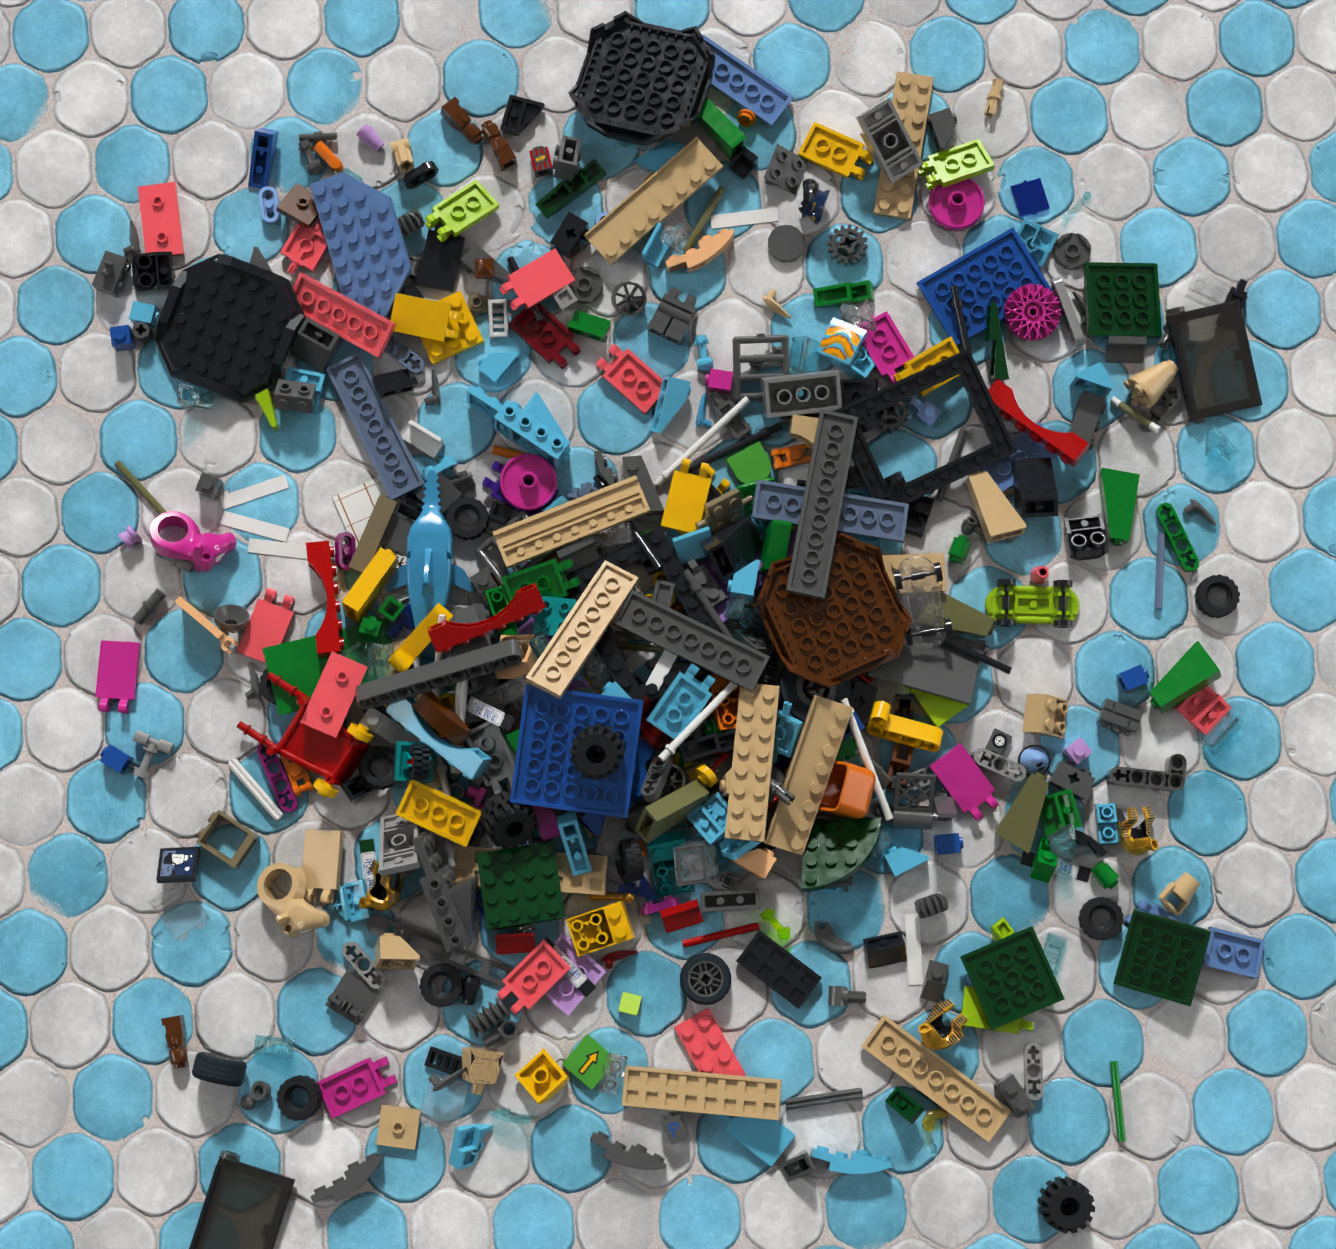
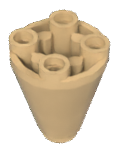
M1171 360L1163 361L1130 376L1123 384L1131 392L1132 401L1136 405L1142 404L1149 410L1155 405L1178 372V367Z

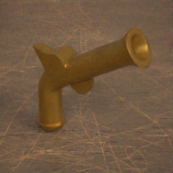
M606 892L605 895L590 894L591 902L594 900H615L632 903L635 899L632 893Z

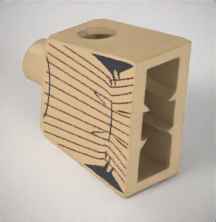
M462 1047V1069L465 1068L462 1078L472 1083L471 1093L482 1095L484 1084L496 1083L504 1053L494 1049Z

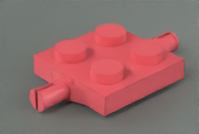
M320 218L309 229L297 223L280 251L281 255L292 261L287 270L289 274L294 275L298 266L305 267L314 272L327 251L328 246L325 235L321 232Z

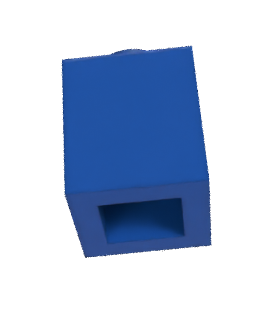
M129 325L110 327L111 344L116 351L136 349L134 334Z
M1142 665L1116 675L1124 693L1149 682L1148 671Z
M110 744L102 750L99 761L118 773L124 774L133 757Z
M959 833L933 836L935 855L960 853L961 849H963V838L959 837Z

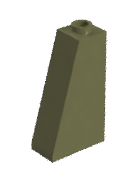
M943 592L929 593L915 620V623L919 625L924 624L928 628L935 627L937 629L944 627V619L950 618L953 633L983 639L987 634L990 636L995 628V625H993L994 618Z
M1038 771L1036 774L1031 772L995 829L996 834L1027 853L1031 850L1049 785L1045 781L1047 777Z
M696 779L646 806L635 829L636 832L647 844L652 842L686 818L697 805L706 802L709 795L707 788Z

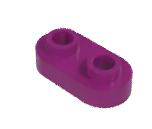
M350 532L339 533L335 538V563L340 570H350L348 566L356 550L355 537Z
M672 894L662 897V902L656 904L654 900L643 903L644 907L640 909L642 916L679 905L680 903L678 897L674 898Z

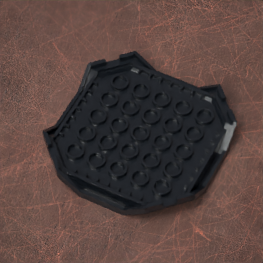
M624 11L614 16V20L591 28L587 54L576 85L568 92L569 97L588 127L606 138L644 146L658 143L693 125L698 120L712 83L716 59L697 26L676 30L644 23L627 11Z
M223 254L214 255L182 270L168 293L158 319L155 339L171 377L223 395L242 404L254 399L256 394L265 389L269 391L276 389L295 333L306 317L290 280L267 269Z

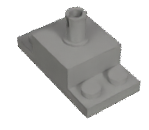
M885 98L856 116L863 130L860 132L864 143L876 166L882 167L890 183L896 182L924 164L890 98Z
M395 814L380 817L379 872L381 876L407 871L406 874H412L419 866H422L412 840L421 833L419 825Z

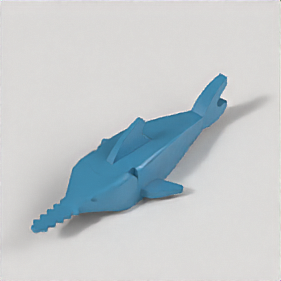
M430 470L425 476L427 482L424 483L426 490L423 491L425 495L422 499L425 503L421 507L423 511L409 530L406 564L397 569L386 586L387 591H393L407 585L415 628L437 603H440L448 610L453 585L471 593L475 591V587L466 572L461 567L454 565L453 533L440 512L442 508L438 505L441 501L438 498L440 491L437 490L440 484L436 482L439 476L433 470ZM432 641L420 653V666L435 661V648Z

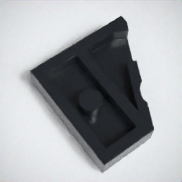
M510 95L500 132L519 136L544 109L545 104Z

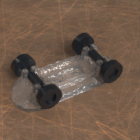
M919 555L906 558L901 562L898 570L893 571L896 590H900L902 605L913 618L905 637L907 646L914 645L923 650H931L942 644L946 636L947 638L953 637L951 620L944 617L938 582L943 581L941 566L939 562L932 564L930 560Z

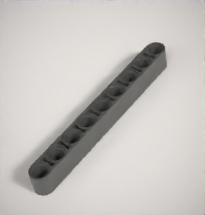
M514 639L503 641L360 684L355 689L357 707L363 710L371 709L518 665L522 662L520 642Z

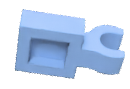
M913 396L909 401L908 406L918 411L915 417L930 427L942 412L940 408L928 400L923 404Z

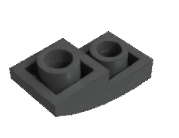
M601 450L594 451L596 464L603 480L609 486L617 483V472L613 473L612 467L604 469V467L608 466L606 455L602 456Z

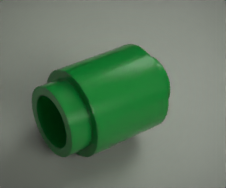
M963 535L954 537L948 552V560L958 564L966 561L972 545L969 542L970 538Z
M1102 860L1090 870L1093 873L1092 876L1104 889L1109 887L1111 890L1119 883L1117 880L1119 875L1108 863H1104Z

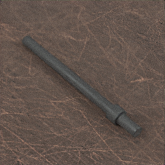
M689 569L685 570L682 574L689 583L692 593L697 595L719 631L733 638L701 589L703 587L700 582L695 580Z

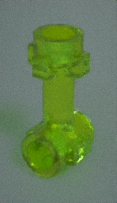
M768 907L760 914L763 922L768 921L775 928L779 939L788 940L791 929L788 926L783 927L773 916L775 914L773 909L770 910Z

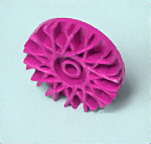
M967 179L944 188L939 184L935 189L931 190L928 199L929 213H931V217L933 216L934 222H938V226H944L945 230L949 228V231L954 229L956 232L959 230L964 231L965 228L969 229L971 226H974L981 217L985 205L984 194L980 186L972 179Z
M1031 283L1023 285L1013 291L1006 300L1004 306L1005 323L1008 329L1020 339L1026 341L1041 340L1050 335L1060 322L1061 309L1059 308L1060 302L1057 301L1058 297H1055L1053 295L1054 292H1050L1049 288H1044V285H1032ZM1030 309L1034 311V316L1030 314Z
M527 453L515 456L506 463L500 476V488L503 497L513 507L523 511L543 508L552 500L557 487V477L554 468L545 458L536 454ZM527 479L532 481V484L529 486L525 484Z

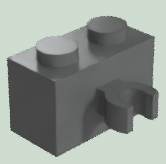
M105 251L92 286L100 292L117 297L123 291L126 275L128 276L131 271L130 261L126 257Z

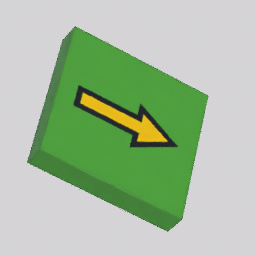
M587 1034L562 1065L592 1090L616 1062L617 1058Z

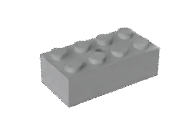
M837 370L761 378L764 416L767 418L820 412V409L834 411L842 407L840 374ZM802 389L803 395L798 396V392Z

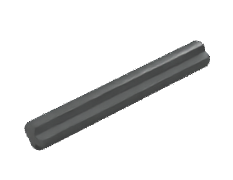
M853 1088L786 1099L785 1104L787 1110L843 1102L863 1098V1091L861 1088Z

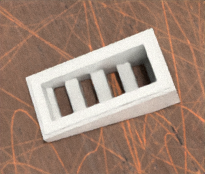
M507 299L488 300L489 337H508ZM503 305L504 309H492V306ZM493 313H504V317H493ZM504 320V324H493V321ZM493 328H504V332H493Z

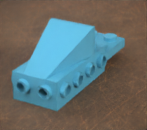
M469 386L467 389V403L494 420V430L530 454H536L545 458L556 471L562 463L566 464L571 456L569 454L571 451L570 441L565 437L537 392H535L522 410V407L515 401L510 402L506 400L501 405L502 403L499 399L489 397L481 387Z

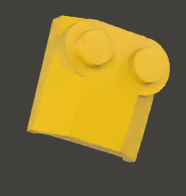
M544 1048L519 1072L514 1074L539 1105L550 1100L569 1080L567 1074Z

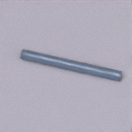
M1158 533L1154 609H1162L1165 533Z

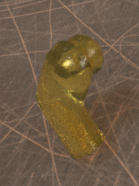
M945 1109L928 1111L922 1120L924 1130L927 1132L932 1131L937 1119L947 1118V1111Z

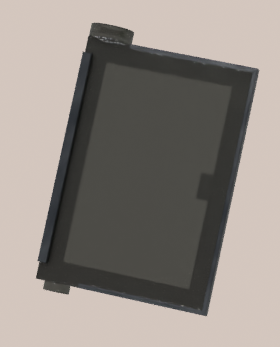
M1239 299L1186 312L1184 306L1165 310L1189 422L1194 421V424L1206 422L1205 418L1263 405Z
M222 1150L189 1249H274L296 1179L240 1162L241 1155L232 1151Z

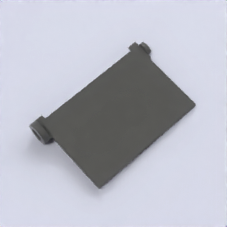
M937 632L938 634H941V635L947 637V636H946V633H944V632ZM954 635L952 638H949L987 655L989 645H985L986 641L978 639L975 642ZM927 636L912 637L913 645L907 646L904 639V644L898 658L868 671L867 676L970 705L979 661Z

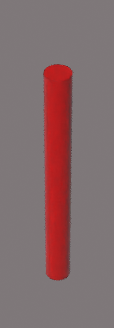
M758 922L685 939L682 942L684 948L760 930Z

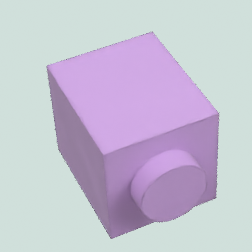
M1081 737L1062 750L1074 766L1093 753Z

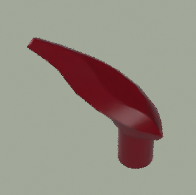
M614 951L605 955L601 961L605 962L607 969H611L613 961L638 954V951Z

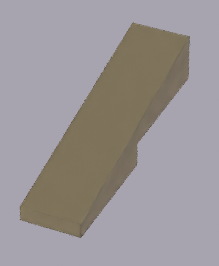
M379 495L348 566L349 569L362 574L376 555L382 538L397 509L396 501Z

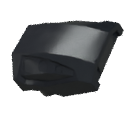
M172 251L132 255L135 293L170 290L174 283Z
M1102 513L1097 516L1064 518L1063 522L1070 558L1078 561L1098 559L1108 553L1109 548Z

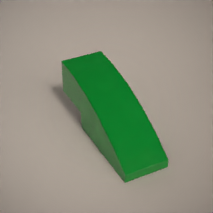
M870 280L856 283L846 282L813 289L816 308L841 307L875 302L873 283Z

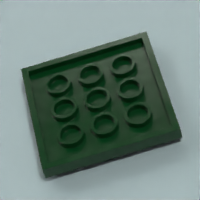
M1085 262L1083 264L1087 338H1108V336L1162 337L1157 263Z
M554 841L519 846L513 849L508 848L477 853L487 931L565 919Z
M1134 908L1113 984L1191 1007L1211 930Z
M1033 926L960 956L991 1030L1065 999Z

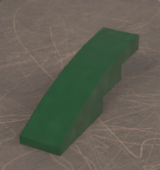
M594 158L582 170H579L577 175L574 174L572 181H561L535 205L548 219L594 186L607 173Z

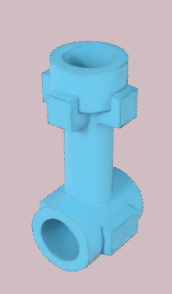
M698 335L694 341V345L698 346L700 359H697L698 370L703 372L709 371L710 368H714L712 357L707 356L706 344H709L706 335Z

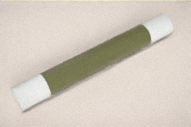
M1115 396L1110 400L1111 404L1153 432L1158 433L1160 430V426Z

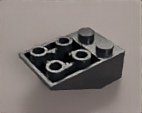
M1051 457L1013 459L1014 509L1021 518L1058 516V494Z
M747 516L700 542V546L713 574L723 582L734 576V573L744 568L762 551L763 543L751 517Z

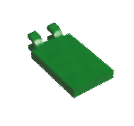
M555 558L501 577L509 601L513 599L518 589L535 582L541 596L559 598L569 595L567 589L581 584L578 577L567 580L563 571L574 566L572 558L558 563Z

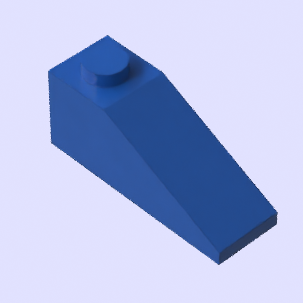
M261 127L255 130L248 186L259 189L268 186L279 131Z

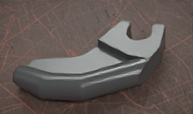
M815 921L814 932L818 943L830 952L839 954L854 952V946H851L850 942L838 939L835 936L829 922H825V928L822 930L818 927L819 921Z

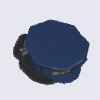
M809 178L803 181L802 207H799L798 210L802 214V218L809 217L814 221L815 225H818L821 221L830 190L824 192L818 190L819 184L814 179Z

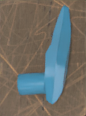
M706 393L701 398L695 422L697 428L702 425L709 429L712 424L711 421L704 419L706 413Z

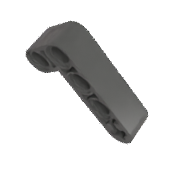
M1174 754L1166 759L1165 772L1114 767L1107 772L1106 779L1110 784L1116 786L1174 792L1182 789L1185 785L1187 761L1183 755ZM1173 758L1179 760V768H1175L1172 765ZM1117 772V775H1126V777L1116 780L1113 774ZM1133 773H1137L1140 776L1139 783L1133 782ZM1153 775L1159 778L1158 785H1154L1151 782ZM1172 777L1178 780L1176 788L1170 783Z

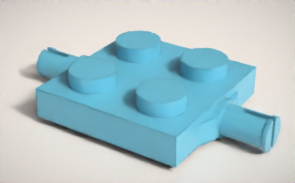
M788 701L784 702L782 711L777 710L772 763L777 762L778 754H783L789 758L793 757L802 730L803 722L790 715L792 703Z

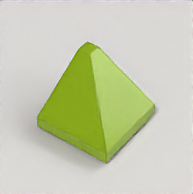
M1004 917L990 927L994 942L1015 933Z

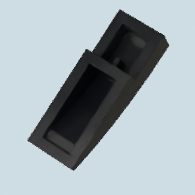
M736 728L682 743L680 749L684 762H697L733 753Z

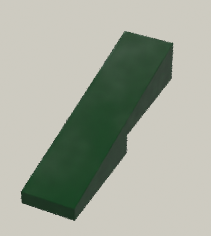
M996 302L987 303L985 341L992 342L990 380L999 379L1005 381L1009 380L997 304Z

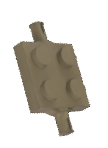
M735 488L704 504L705 518L695 523L696 528L699 530L709 526L711 535L717 534L745 518L744 507L754 502L753 497L749 495L741 499L740 491Z

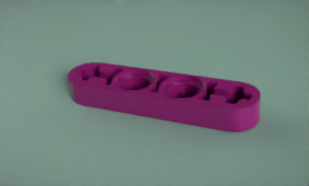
M259 745L257 748L258 756L281 809L289 813L294 812L298 807V800L279 755H270L271 758L275 756L276 759L269 760L266 754H262L264 745ZM272 763L279 765V771L275 774L269 771V766ZM281 780L287 784L284 791H278L276 788V784ZM289 791L291 794L287 795L289 800L294 801L291 804V809L284 806L287 803L285 797L280 798V795L287 794Z

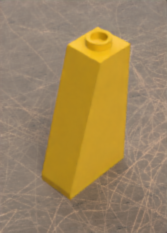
M380 548L345 596L342 606L346 617L358 624H361L362 618L366 617L398 564L396 554L393 551Z

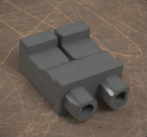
M672 287L667 294H664L647 329L649 332L662 338L665 334V339L681 345L695 314L697 298L687 295L685 301L682 302L678 300L681 291Z

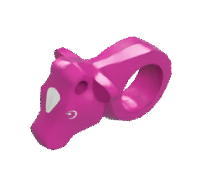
M178 511L161 513L152 521L150 527V541L158 554L169 558L192 561L196 572H201V570L209 572L214 565L219 564L224 556L234 550L237 545L235 536L230 532L219 535L212 533L201 534L196 522L190 516ZM179 526L187 532V535L180 541L168 542L162 539L159 533L166 527Z

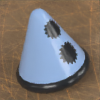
M1029 745L1020 752L1018 764L1024 766L1027 776L1031 772L1036 774L1037 771L1044 774L1049 769L1051 761L1049 753L1045 748L1039 745Z

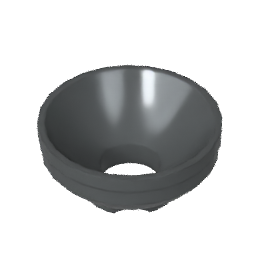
M233 604L220 606L214 612L216 625L223 631L236 633L246 627L250 618L249 612L245 608Z

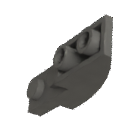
M602 1131L598 1133L593 1132L590 1138L592 1142L606 1149L603 1155L604 1158L617 1164L643 1170L665 1169L667 1165L664 1162L665 1158L656 1153L654 1155L647 1153L648 1149L639 1143L636 1146L632 1144L628 1151L625 1149L626 1145L617 1140L615 1143L608 1140L609 1136Z
M375 1152L365 1157L366 1161L361 1164L356 1161L347 1165L348 1170L344 1171L346 1179L344 1180L343 1177L332 1181L333 1185L328 1188L323 1185L315 1189V1194L310 1196L313 1204L331 1195L334 1202H337L354 1192L375 1172L384 1158L383 1154L377 1155Z

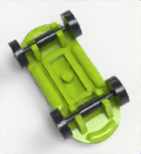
M997 579V587L987 595L985 600V610L988 616L995 619L994 621H996V626L1014 627L1016 624H1053L1054 628L1073 627V620L1077 618L1080 610L1077 595L1069 589L1073 587L1072 580L1053 581V586H1016L1015 579Z

